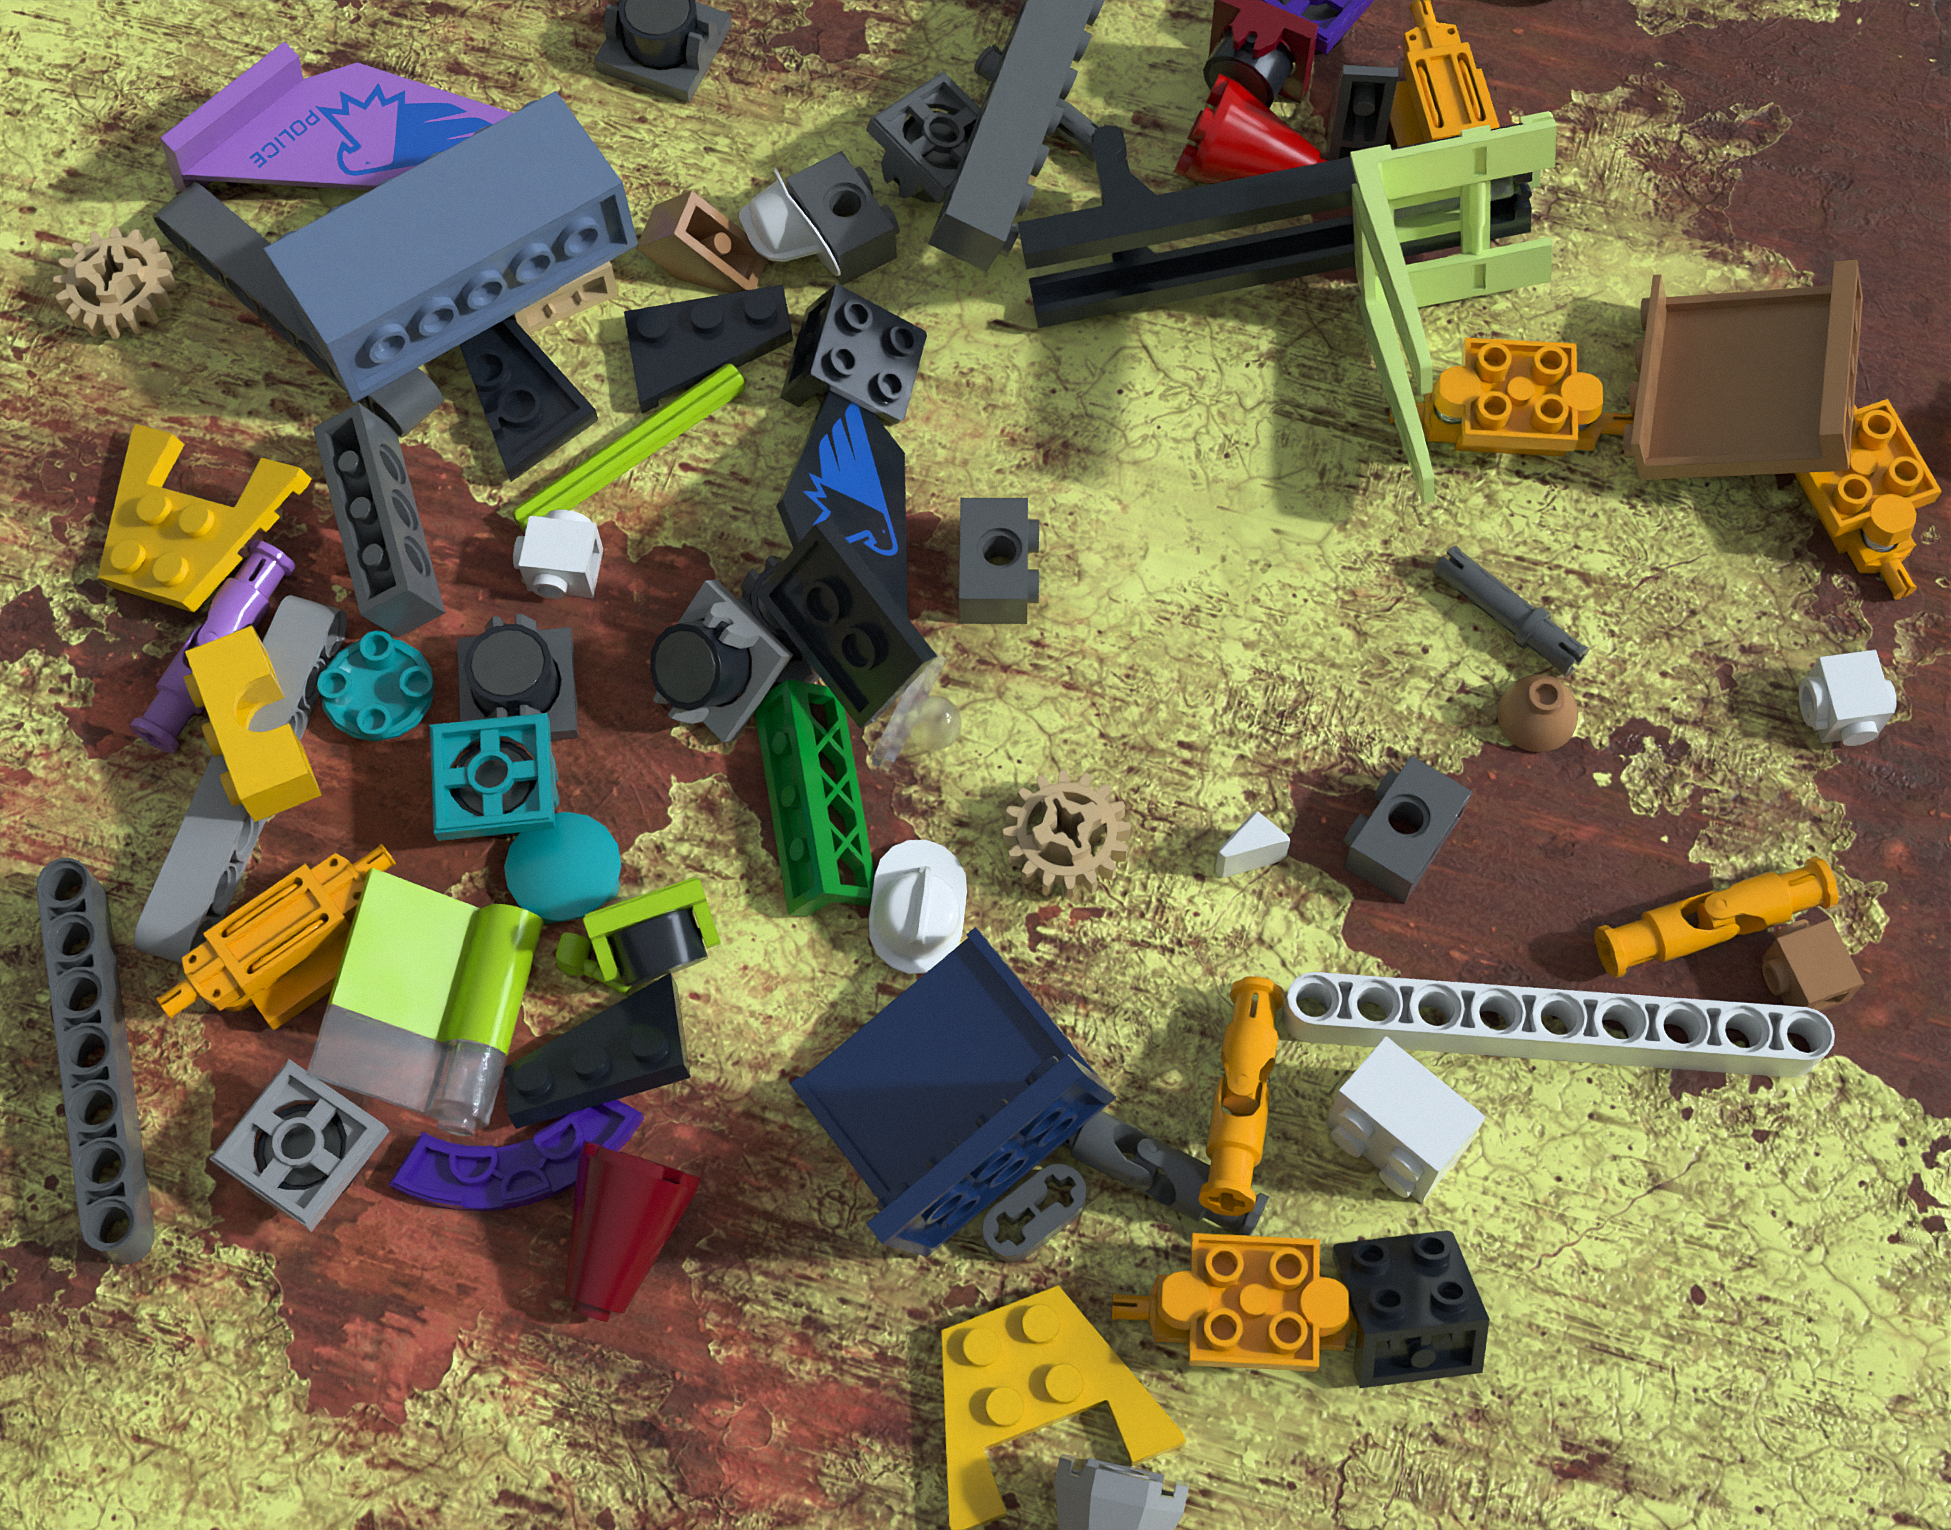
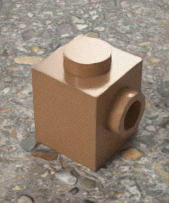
M1804 919L1779 929L1774 933L1776 940L1762 956L1764 962L1762 972L1765 982L1774 995L1781 996L1785 1006L1807 1007L1822 1012L1847 1003L1864 984L1832 919L1810 926L1808 920Z

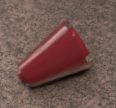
M586 1140L583 1141L578 1157L564 1291L565 1296L575 1300L573 1312L604 1322H608L611 1311L621 1314L625 1313L698 1191L697 1188L701 1177L686 1174L684 1171L622 1151L604 1148L603 1145Z

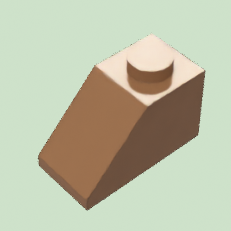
M692 190L654 205L636 247L637 250L675 279L727 293L756 289L768 260L759 255L752 247L746 232Z

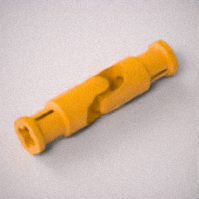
M1815 856L1807 859L1804 867L1779 875L1769 871L1733 884L1729 889L1720 892L1710 891L1643 912L1640 920L1613 929L1608 925L1599 926L1595 929L1594 934L1598 955L1606 972L1614 978L1625 975L1626 968L1656 959L1659 963H1664L1725 942L1735 935L1762 931L1789 922L1792 914L1816 906L1824 909L1835 907L1839 899L1836 879L1827 862ZM1697 912L1699 919L1698 929L1689 925L1684 917Z
M1258 976L1244 977L1233 982L1230 998L1234 1003L1232 1022L1224 1030L1221 1049L1226 1083L1225 1076H1221L1216 1086L1206 1145V1155L1211 1160L1208 1182L1201 1185L1198 1197L1202 1206L1216 1214L1225 1216H1241L1252 1212L1255 1207L1256 1195L1251 1190L1253 1169L1260 1164L1262 1159L1270 1103L1267 1079L1275 1064L1279 1039L1277 1031L1274 1029L1276 1010L1282 1007L1285 996L1281 986L1275 984L1270 979ZM1254 994L1258 995V1001L1252 1000ZM1222 1104L1229 1110L1230 1114L1222 1110Z

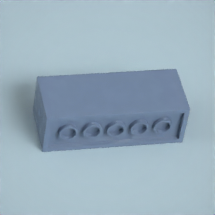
M554 91L540 100L527 103L519 111L501 121L479 129L473 136L451 148L432 154L423 163L399 176L382 181L373 190L347 204L334 207L326 215L296 231L284 234L278 241L263 249L292 310L352 402L355 403L557 291L562 286L638 246L623 182L557 91Z

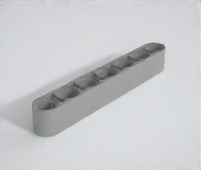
M293 595L286 596L282 600L263 640V645L267 650L285 698L258 710L252 717L248 730L265 732L289 723L301 741L320 697L317 686L318 678L340 651L346 636L348 618L343 609ZM212 754L140 915L134 936L137 951L183 964L182 957L207 941L203 933L222 921L267 818L254 822L243 804L236 807L231 805L220 780V774L229 771L223 755L215 758Z

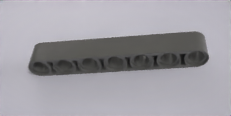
M192 182L153 215L158 228L172 244L345 391L292 310L263 249L271 245V243L197 182ZM416 368L357 402L395 428L397 435L403 438L444 402V398L433 381L422 370Z
M59 858L50 862L42 869L37 878L36 890L80 1229L84 1241L110 1262L119 1265H130L140 1261L149 1253L154 1243L155 1229L108 896L105 888L80 861L73 858ZM82 885L79 894L68 901H63L65 893L70 888ZM90 938L88 946L81 953L70 956L72 947L78 941ZM97 992L95 1002L88 1009L77 1011V1006L81 999L90 993ZM98 1048H105L102 1060L92 1067L84 1068L85 1060L92 1051ZM106 1104H113V1111L110 1117L103 1123L92 1125V1118L95 1112ZM121 1161V1169L118 1175L112 1181L100 1184L99 1180L102 1170L109 1163ZM129 1219V1228L126 1234L120 1240L108 1243L107 1235L110 1228L117 1221Z

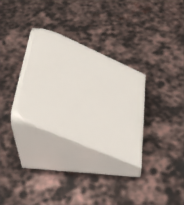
M1253 812L1219 848L1215 873L1219 877L1225 878L1280 862L1287 856L1290 838L1260 812Z

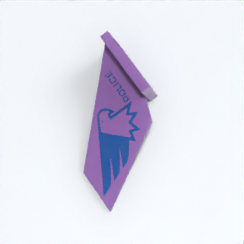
M283 42L165 133L160 139L174 185L180 192L192 182H197L205 188L212 181L373 190L382 181L399 176L423 163L432 154L443 152L473 136L479 129L491 126L514 113L358 62L303 79L299 56Z

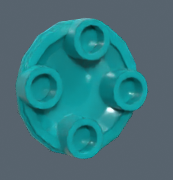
M378 630L365 634L360 641H356L339 651L320 674L317 681L323 711L333 725L352 738L374 742L397 738L416 727L431 708L435 691L432 669L420 651L401 640L392 639L388 633Z
M571 812L556 813V829L520 832L509 847L504 866L507 888L518 905L542 918L543 924L550 925L556 922L584 918L585 914L595 911L603 906L604 903L614 899L619 892V875L622 865L618 844L604 825L588 815Z

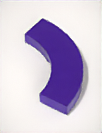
M614 1100L563 1115L545 1129L535 1133L531 1139L496 1148L493 1145L466 1146L450 1143L422 1132L389 1182V1185L393 1190L414 1200L436 1207L460 1211L506 1210L530 1205L553 1197L576 1185L578 1157L584 1140L619 1152L633 1136L644 1120V1117L636 1109L619 1100Z

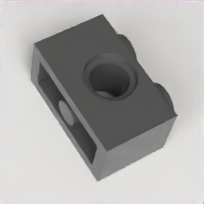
M843 151L786 178L788 194L808 217L833 254L841 274L835 277L841 286L897 258L895 235L900 233V229L895 215L888 205L879 206L873 197L872 184L866 172L860 166L854 168ZM842 215H852L850 217H840Z
M960 498V624H1027V603H1039V569H1028V553H1039V519H1028V498ZM1003 556L1009 558L1011 562L1006 565L997 566L989 563L988 560L993 557Z
M1411 755L1400 773L1391 768L1384 776L1373 796L1380 803L1370 818L1360 813L1350 827L1343 841L1345 845L1350 847L1344 868L1405 904L1461 819L1473 791ZM1395 819L1406 820L1415 827L1417 832L1413 834L1398 833L1391 827L1389 822Z

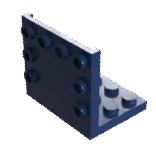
M976 927L966 934L968 937L811 1071L803 1077L798 1076L790 1083L794 1091L879 1201L876 1204V1208L879 1213L866 1224L880 1243L925 1257L931 1255L1117 1098Z

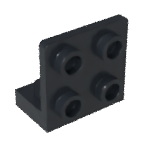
M836 283L806 308L780 398L800 407L815 394L821 395L826 390H829L893 424H898L905 419L927 333L916 325Z
M1448 1230L1337 1243L1333 1246L1332 1258L1340 1280L1349 1292V1304L1357 1323L1353 1371L1359 1388L1483 1373L1490 1319L1453 1232Z

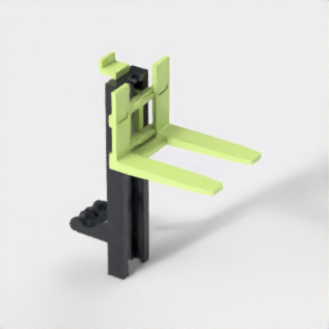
M1546 111L1519 117V124L1490 129V125L1461 130V135L1392 149L1390 144L1350 152V157L1159 195L1152 192L1130 172L1126 159L1127 149L1124 133L1121 128H1118L1117 125L1104 124V126L1094 130L1091 138L1102 206L1018 222L1026 270L1109 253L1112 255L1113 262L1029 278L1037 326L1042 328L1356 266V276L1362 297H1358V307L1367 341L1422 502L1435 501L1434 473L1395 326L1420 394L1432 393V361L1418 307L1551 282L1552 243L1550 237L1491 249L1490 240L1531 232L1532 206L1529 198H1531L1532 192L1530 188L1540 187L1541 170L1555 167L1557 126L1553 114ZM1349 206L1353 207V215L1156 254L1147 247ZM1461 246L1460 255L1408 265L1404 261L1406 256Z

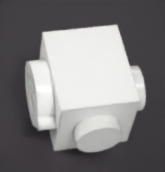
M553 510L541 517L529 516L525 536H518L516 538L513 552L514 568L520 569L527 591H532L548 599H561L565 595L594 598L603 554V546L597 525L592 523L586 516L569 510Z
M1869 650L1819 657L1808 676L1801 679L1799 684V705L1807 726L1813 727L1815 731L1818 730L1821 743L1843 741L1844 745L1856 746L1868 743L1878 737L1881 730L1895 713L1896 693L1892 682L1884 678L1877 651Z

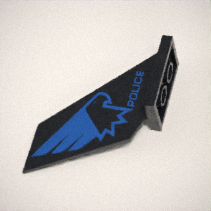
M827 390L776 505L793 550L759 588L756 595L857 726L862 729L874 723L937 658V655L908 619L905 452L874 413Z

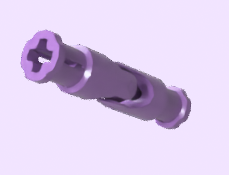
M251 541L247 548L250 555L234 579L227 578L213 598L207 621L192 631L189 638L156 684L159 692L142 718H134L129 728L142 740L164 752L172 754L176 752L180 745L176 739L193 713L200 714L205 707L196 708L186 687L183 676L193 672L187 667L188 659L185 651L251 625L254 630L257 628L270 608L269 597L282 577L291 576L296 567L294 562L281 550L264 541Z

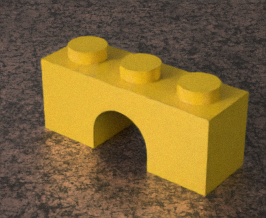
M251 625L185 651L193 673L183 676L196 708L206 707L210 722L201 725L214 757L224 756L229 771L220 774V780L231 805L236 807L243 804L253 821L257 822L322 796L304 747L289 723L265 732L248 730L250 721L258 710L285 698L267 650L253 626Z

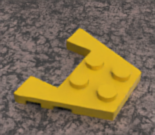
M135 424L129 440L97 577L111 588L195 612L243 559L238 554V551L257 530L267 532L280 518L274 511L292 491L300 495L307 488L312 478L299 467L261 457L235 507L165 489L162 486L185 444L172 433Z
M1059 1285L941 1330L950 1530H973L1007 1516V1511L985 1456V1451L1105 1404L1108 1406L1131 1466L1185 1446L1186 1440L1182 1431Z

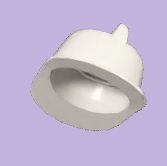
M773 169L777 180L754 196L739 212V219L752 247L759 255L778 262H786L815 254L833 275H841L839 266L829 247L808 217L788 194L777 169Z
M907 840L895 845L880 859L874 876L869 914V939L877 955L893 969L907 974H925L958 946L962 936L967 896L966 874L958 858L944 846L928 840Z

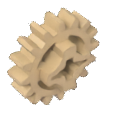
M112 227L109 238L101 239L100 235L93 231L90 233V245L85 247L80 243L74 242L71 246L76 256L73 259H59L58 263L64 274L53 277V282L59 291L55 297L64 313L70 318L72 324L76 328L85 325L93 337H97L104 328H107L112 339H118L121 329L124 327H129L135 335L140 334L141 327L139 322L146 319L156 324L160 321L154 311L157 306L170 308L172 305L166 291L177 289V283L171 273L174 271V268L166 252H162L157 240L152 237L145 241L138 229L134 228L127 238H124L118 227Z
M1060 770L1058 783L1052 785L1043 775L1037 776V792L1032 793L1030 790L1021 787L1018 790V803L1021 808L1008 806L1006 809V822L1011 826L1003 829V845L1012 847L1008 851V863L1010 867L1025 864L1022 869V882L1025 884L1034 881L1037 877L1042 879V894L1048 896L1054 889L1055 884L1063 886L1066 898H1073L1075 885L1082 883L1091 894L1097 892V876L1100 874L1102 877L1112 881L1116 877L1117 868L1113 860L1119 862L1126 861L1128 846L1123 841L1130 839L1131 825L1130 823L1120 821L1125 816V804L1123 801L1108 803L1111 797V786L1108 784L1099 787L1096 791L1091 789V774L1084 773L1077 784L1070 783L1067 770ZM1041 811L1043 815L1042 824L1033 827L1032 834L1027 835L1031 821ZM1057 822L1061 829H1065L1069 836L1077 834L1076 846L1073 840L1068 839L1064 832L1057 833ZM1106 833V839L1101 850L1093 857L1090 845L1099 841L1100 835Z

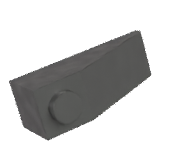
M1342 66L1333 86L1327 119V161L1350 157V152L1384 145L1398 81V68Z

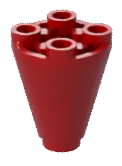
M1219 73L1206 100V103L1213 106V108L1205 107L1204 110H1200L1187 138L1195 142L1196 145L1194 147L1188 143L1186 144L1176 164L1174 173L1194 182L1215 184L1327 162V160L1320 158V151L1239 82Z

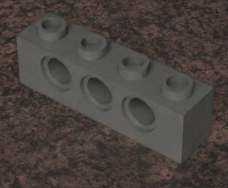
M360 403L313 427L360 615L393 635L400 637L445 614L396 429Z

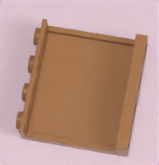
M1858 260L1834 261L1831 286L1666 297L1662 275H1653L1650 297L1642 298L1641 325L1645 331V339H1637L1635 344V363L1637 371L1640 372L1639 381H1631L1629 389L1630 410L1632 415H1634L1633 424L1625 425L1623 436L1626 458H1634L1640 480L1849 471L1863 302Z

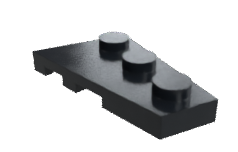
M783 284L624 311L642 414L658 407L659 399L682 388L684 391H687L725 364H732L735 368H738L793 341Z
M512 316L459 344L510 482L598 421L596 409Z
M669 973L506 1066L504 1068L507 1113L516 1129L691 1078L678 986L672 974Z

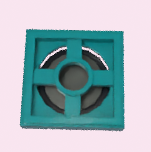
M547 713L430 725L433 827L437 841L480 836L507 839L518 836L520 832L556 829L555 807L559 805V795L556 788L558 774L555 758L551 750L550 720ZM500 738L511 739L523 745L528 750V752L533 756L534 760L523 748L511 742L500 741ZM480 741L479 745L474 746L468 752L463 754L458 763L456 764V766L454 768L452 767L453 763L455 762V760L461 752H463L465 749H467L475 742Z

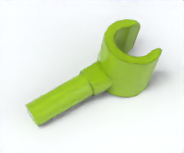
M567 932L561 935L556 950V964L561 972L571 976H582L584 974L590 978L593 977L623 995L629 992L631 986L625 987L622 977L610 983L605 982L599 963L588 959L592 948V942L589 939Z

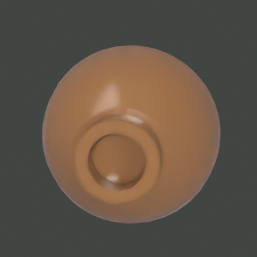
M1535 674L1515 681L1506 689L1498 703L1497 719L1504 735L1516 746L1532 752H1548L1560 748L1573 736L1578 721V707L1574 695L1563 682L1548 675Z

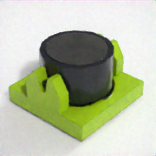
M696 876L585 914V918H583L605 982L610 983L619 980L622 976L625 987L648 982L708 959L704 943L707 949L721 944L700 878L696 879Z

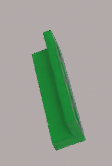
M786 679L765 695L755 710V717L788 915L808 917L830 902L870 906L875 874L845 709L827 686ZM809 702L824 705L828 725L826 729L811 715ZM820 751L835 765L837 776L835 782L820 767L818 757ZM830 803L844 818L846 827L844 835L829 820L827 807ZM839 857L852 869L856 886L840 884L837 867Z

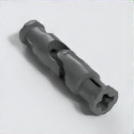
M1102 1110L1061 1144L1071 1150L1072 1158L1151 1196L1156 1201L1197 1222L1205 1218L1236 1235H1252L1269 1200V1196L1263 1193L1257 1194L1253 1211L1241 1216H1225L1212 1212L1210 1209L1202 1206L1198 1199L1201 1185L1208 1182L1210 1165L1181 1150L1162 1143ZM1122 1153L1136 1154L1133 1162L1126 1159ZM1159 1169L1163 1170L1165 1175L1160 1174L1158 1172Z

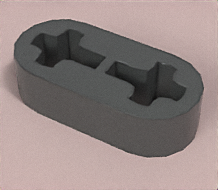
M1064 1164L1049 1165L1041 1169L992 1207L986 1214L982 1225L983 1243L988 1253L996 1260L1005 1263L1019 1262L1029 1257L1075 1221L1083 1212L1086 1202V1183L1081 1174L1073 1167ZM1053 1182L1059 1188L1066 1184L1073 1187L1069 1194L1070 1206L1064 1208L1061 1203L1055 1202L1042 1212L1038 1210L1037 1207L1048 1197L1046 1186L1048 1183ZM1026 1215L1032 1218L1021 1229L1023 1241L1021 1244L1016 1246L1011 1240H1006L1001 1244L996 1241L999 1236V1221L1005 1219L1007 1223L1013 1225Z

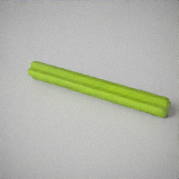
M725 364L526 499L512 511L513 518L518 527L526 533L529 516L541 517L553 510H571L744 392L746 386L741 373L732 364Z

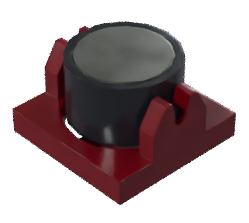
M1214 0L1209 57L1203 68L1204 80L1211 90L1220 73L1239 82L1268 108L1271 107L1277 95L1301 104L1309 89L1319 25L1262 0Z

